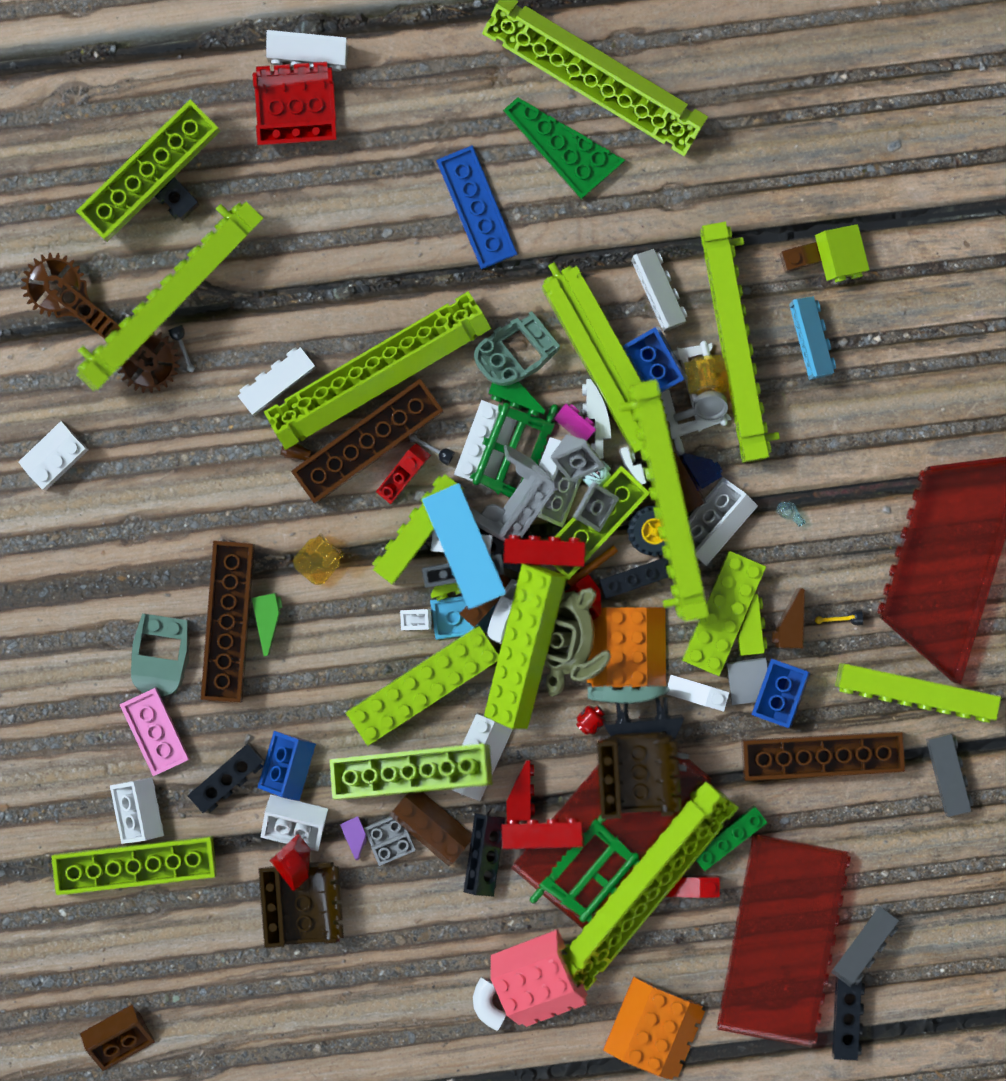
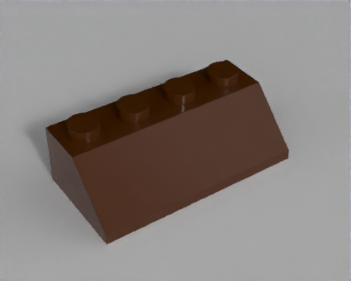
M424 792L406 794L389 814L447 866H451L471 842L472 834Z

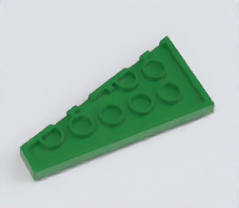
M519 97L503 110L507 117L580 200L626 161L567 125L560 123L555 118L546 115Z

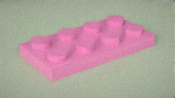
M157 687L119 704L153 776L190 759Z

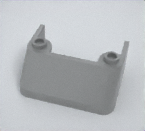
M507 444L504 446L506 459L515 464L516 472L524 479L503 508L496 504H490L480 513L469 507L477 527L504 542L505 539H509V535H521V538L523 537L555 489L553 480L531 458Z

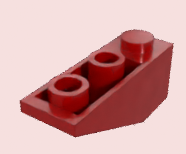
M415 443L391 471L376 493L392 504L431 455Z
M530 760L525 761L507 798V821L531 820V816H535L534 804H530V796H534V784H530V776H534V764H530Z

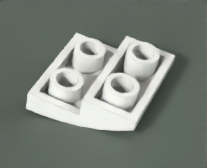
M628 447L621 448L619 454L625 468L642 486L645 485V480H647L645 469L642 468L641 464L635 466L632 464L636 462L633 450L629 451Z

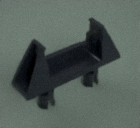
M663 697L662 707L660 699L655 698L657 715L647 718L631 719L628 713V703H623V710H621L620 703L615 702L617 719L614 721H604L603 725L610 736L665 731L664 734L671 735L673 740H675L684 717L682 714L669 715L668 697Z

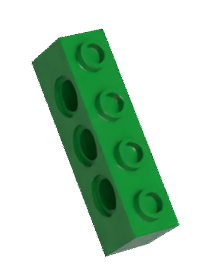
M753 805L719 831L696 861L706 871L768 822Z

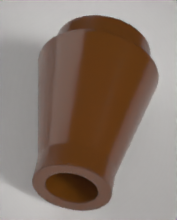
M298 443L286 450L282 445L280 455L288 459L306 461L310 456L311 450Z

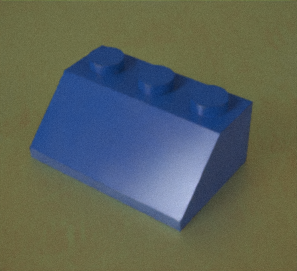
M654 327L622 346L641 382L657 379L660 394L688 379L660 327Z
M771 659L751 715L791 729L810 672Z
M274 731L257 788L282 798L300 801L316 743Z

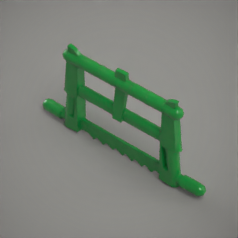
M508 403L498 404L499 415L490 438L484 437L482 445H485L486 448L476 472L470 476V479H473V484H482L495 491L498 495L501 493L510 498L517 488L503 483L511 464L506 459V456L496 480L483 475L493 449L505 454L504 445L497 443V439L506 416L518 421L509 445L515 450L526 425L540 431L530 457L539 465L538 459H541V452H544V446L547 445L546 438L548 434H551L555 426L553 421L558 412L556 404L551 406L547 420L531 416V413L512 409Z
M600 814L599 818H595L588 827L587 832L584 833V846L596 834L609 845L608 848L569 894L557 885L555 881L584 847L567 850L566 856L562 855V860L557 861V867H552V873L538 885L540 888L530 897V902L536 903L544 894V891H547L561 901L560 904L567 906L578 914L581 922L588 921L590 923L593 912L609 893L613 894L617 890L615 886L633 865L635 866L640 862L638 860L640 856L638 853L632 854L619 840L618 836L615 838L602 824L607 819H601ZM616 851L626 862L613 878L607 881L598 871ZM594 878L604 888L587 908H584L575 898L590 880Z

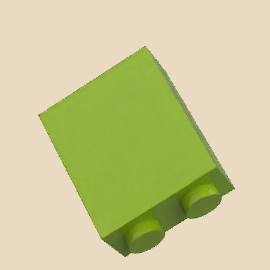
M858 224L826 230L815 235L827 281L835 280V283L847 280L846 277L851 276V279L863 277L862 273L870 270Z

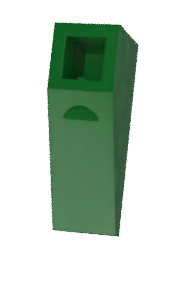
M519 382L508 386L491 384L488 395L492 396L491 400L502 403L504 400L510 403V407L520 410L521 407L528 409V413L539 417L540 414L544 415L545 409Z

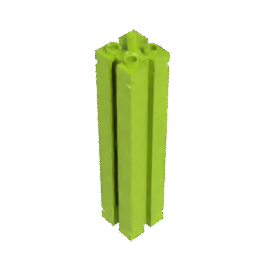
M554 262L548 265L553 275L544 280L542 292L591 380L601 394L606 407L626 443L629 445L630 450H633V453L636 454L643 448L642 441H638L636 429L639 428L638 422L633 420L632 410L621 412L619 404L631 402L629 401L627 390L630 389V385L641 383V380L578 267L572 268V266H569L560 272Z

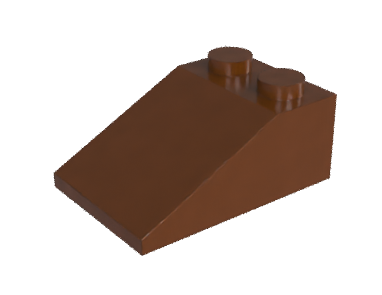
M805 588L796 589L776 626V631H772V643H775V647L803 648Z

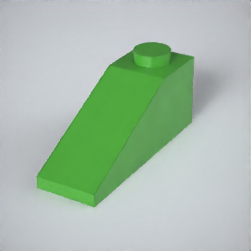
M276 593L252 598L263 656L270 654L280 616V608H283L281 596L277 597Z

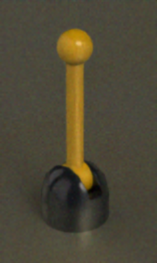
M862 609L854 610L849 616L822 618L818 616L815 618L817 624L849 620L853 625H863Z

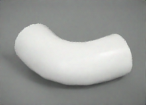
M481 977L473 994L474 1010L482 1022L498 1031L506 1013L497 1009L493 1004V996L496 990L492 981Z

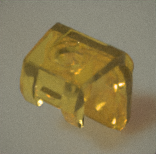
M721 355L701 356L693 358L690 362H684L689 395H699L706 391H717L722 394L727 392L729 388L725 360Z
M319 533L316 538L310 539L293 559L295 569L311 583L322 585L339 567L340 559L345 553L331 544L322 533Z

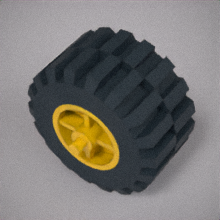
M645 506V508L638 509L632 515V519L629 520V527L627 528L628 539L631 541L632 546L643 554L651 556L663 555L662 546H665L664 539H660L657 528L660 526V521L655 519L653 507L656 506Z

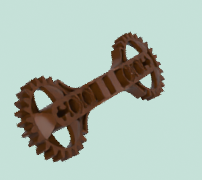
M49 253L48 258L45 259L41 254V261L34 258L35 265L28 264V267L31 269L30 272L23 271L27 275V278L21 279V281L26 283L21 289L27 290L23 297H30L27 304L34 303L33 310L39 307L40 314L47 311L48 317H50L52 312H54L56 318L63 316L76 317L104 339L112 331L120 329L115 321L90 301L87 294L86 280H80L84 273H77L80 266L73 267L74 260L67 262V255L60 259L59 253L56 254L55 258ZM45 261L47 262V265L51 272V275L49 276L47 275V272L43 265V262ZM66 265H69V270L60 278L58 275ZM29 279L44 282L43 285L29 283ZM50 280H57V285L61 289L63 285L67 287L61 292L60 297L56 295L59 291L55 288L49 289L50 284L48 282ZM71 286L78 287V291H76V290H75L73 287H71ZM46 291L48 293V296L40 305L37 304L36 302ZM66 292L74 294L75 299L73 302L67 303L64 301L63 297ZM84 304L90 307V313L85 316L79 312L80 306ZM161 331L157 335H154L153 332L138 348L137 352L129 357L130 360L127 359L121 365L122 368L117 371L118 374H125L121 379L122 381L129 380L127 383L128 387L135 384V391L139 387H141L142 393L145 392L146 388H149L150 393H153L154 387L161 391L160 385L167 388L166 381H174L171 375H178L174 371V368L180 367L179 364L175 363L180 357L174 356L178 349L171 348L174 345L173 341L167 343L169 336L161 338ZM163 341L165 344L155 355L152 351ZM142 349L145 350L142 354L146 358L152 357V365L147 364L144 366L145 361L142 358L135 359L140 355ZM158 361L172 363V367L160 365ZM140 367L143 369V372L133 381L131 378ZM150 371H154L158 381L157 384L154 383Z

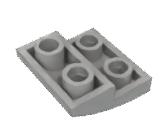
M766 657L726 663L732 705L756 702L768 669Z
M391 816L364 827L379 866L416 851L409 832Z

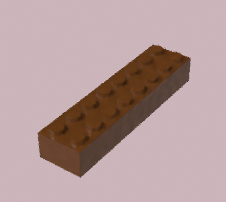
M419 379L291 472L312 502L317 504L444 413V411L422 380Z
M213 541L201 700L243 702L255 544Z
M901 731L741 740L743 779L745 781L905 772L903 732Z

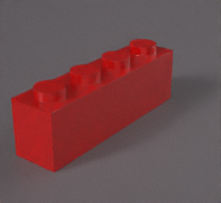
M509 535V539H505L504 563L584 567L585 542H581V538H569V541H561V537H549L548 541L541 540V536H529V540L521 539V535Z
M548 819L547 823H539V820H527V824H519L518 820L507 821V824L502 825V849L505 850L584 847V823L579 822V819H567V823H559V819Z

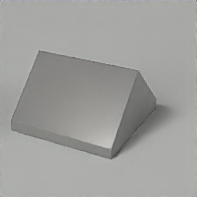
M567 434L551 455V460L569 482L605 467V464L586 440Z
M592 482L573 518L600 532L619 497L599 484Z

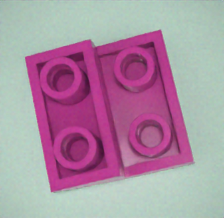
M565 404L554 420L574 437L588 441L596 430L594 428L595 424L587 417L583 419L579 415L580 411L575 406Z

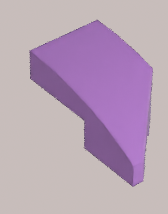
M357 816L340 824L356 861L360 859V853L367 842V835L360 818Z

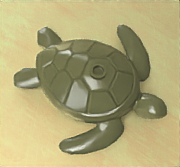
M592 588L582 590L579 595L575 591L565 593L563 590L545 660V665L550 669V673L546 677V687L551 697L559 695L564 690L565 674H570V678L573 681H586L603 671L610 661V651H603L588 661L593 649L595 636L594 624L589 612V608L596 598V592Z

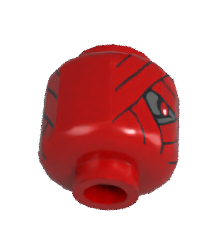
M586 706L577 715L578 723L576 725L584 734L594 735L604 726L605 718L603 716L605 713L598 706L595 708Z

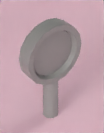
M717 391L703 392L695 398L694 408L674 414V420L677 422L695 415L704 420H717L727 413V398Z

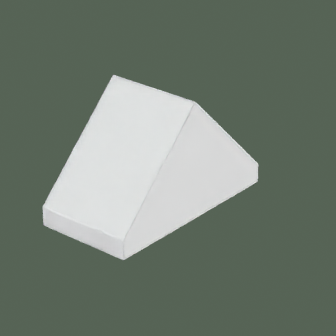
M431 609L400 611L401 630L432 629Z

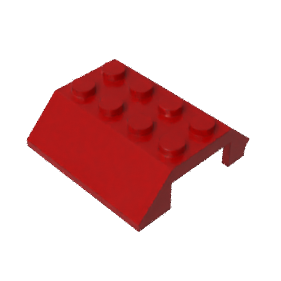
M313 62L314 68H310V63L294 64V70H290V64L274 65V71L270 70V66H256V72H253L252 76L256 102L257 146L337 140L332 67H328L327 62Z

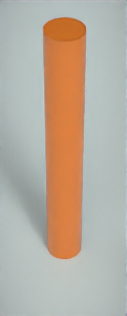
M614 545L567 580V583L572 587L618 552Z

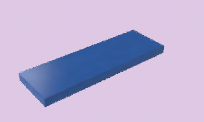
M473 145L436 160L481 270L518 255Z

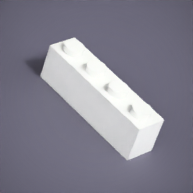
M301 347L299 349L293 348L286 354L287 358L282 362L281 360L276 361L271 365L272 370L268 373L262 372L255 378L256 382L251 386L247 384L239 390L241 394L238 397L253 416L316 368Z

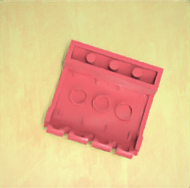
M558 929L491 955V981L506 1015L518 1025L523 1024L527 1027L538 1023V1020L544 1021L554 1017L555 1014L560 1015L571 1011V1007L576 1009L586 1005V990L583 984L578 987L575 986L560 951L566 948Z

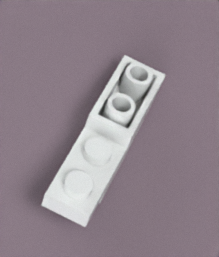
M586 379V384H582V396H586V404H583V416L586 415L590 420H594V428L596 430L592 435H595V443H591V448L600 459H603V440L611 439L609 416L597 387L591 379Z
M513 579L505 588L506 594L500 597L487 631V638L500 644L503 641L518 582Z

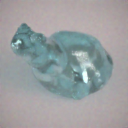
M781 502L777 505L776 514L783 519L793 520L799 527L806 524V521L799 514L793 502Z

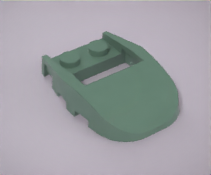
M531 311L529 312V317L522 320L516 318L510 321V324L495 329L489 338L483 339L475 349L474 360L478 369L489 381L500 386H508L541 369L559 351L560 345ZM519 330L541 356L539 361L525 370L502 343Z
M142 613L133 640L131 653V679L139 691L145 693L157 687L160 696H169L180 688L185 676L186 666L189 662L190 636H188V624H190V620ZM142 634L181 639L178 661L139 655Z
M624 686L623 690H616L613 687H588V699L620 704L643 703L664 696L670 691V687L640 686V690H635L632 686Z

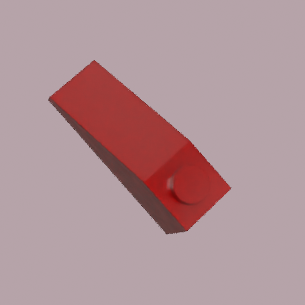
M682 876L666 897H720L719 876Z

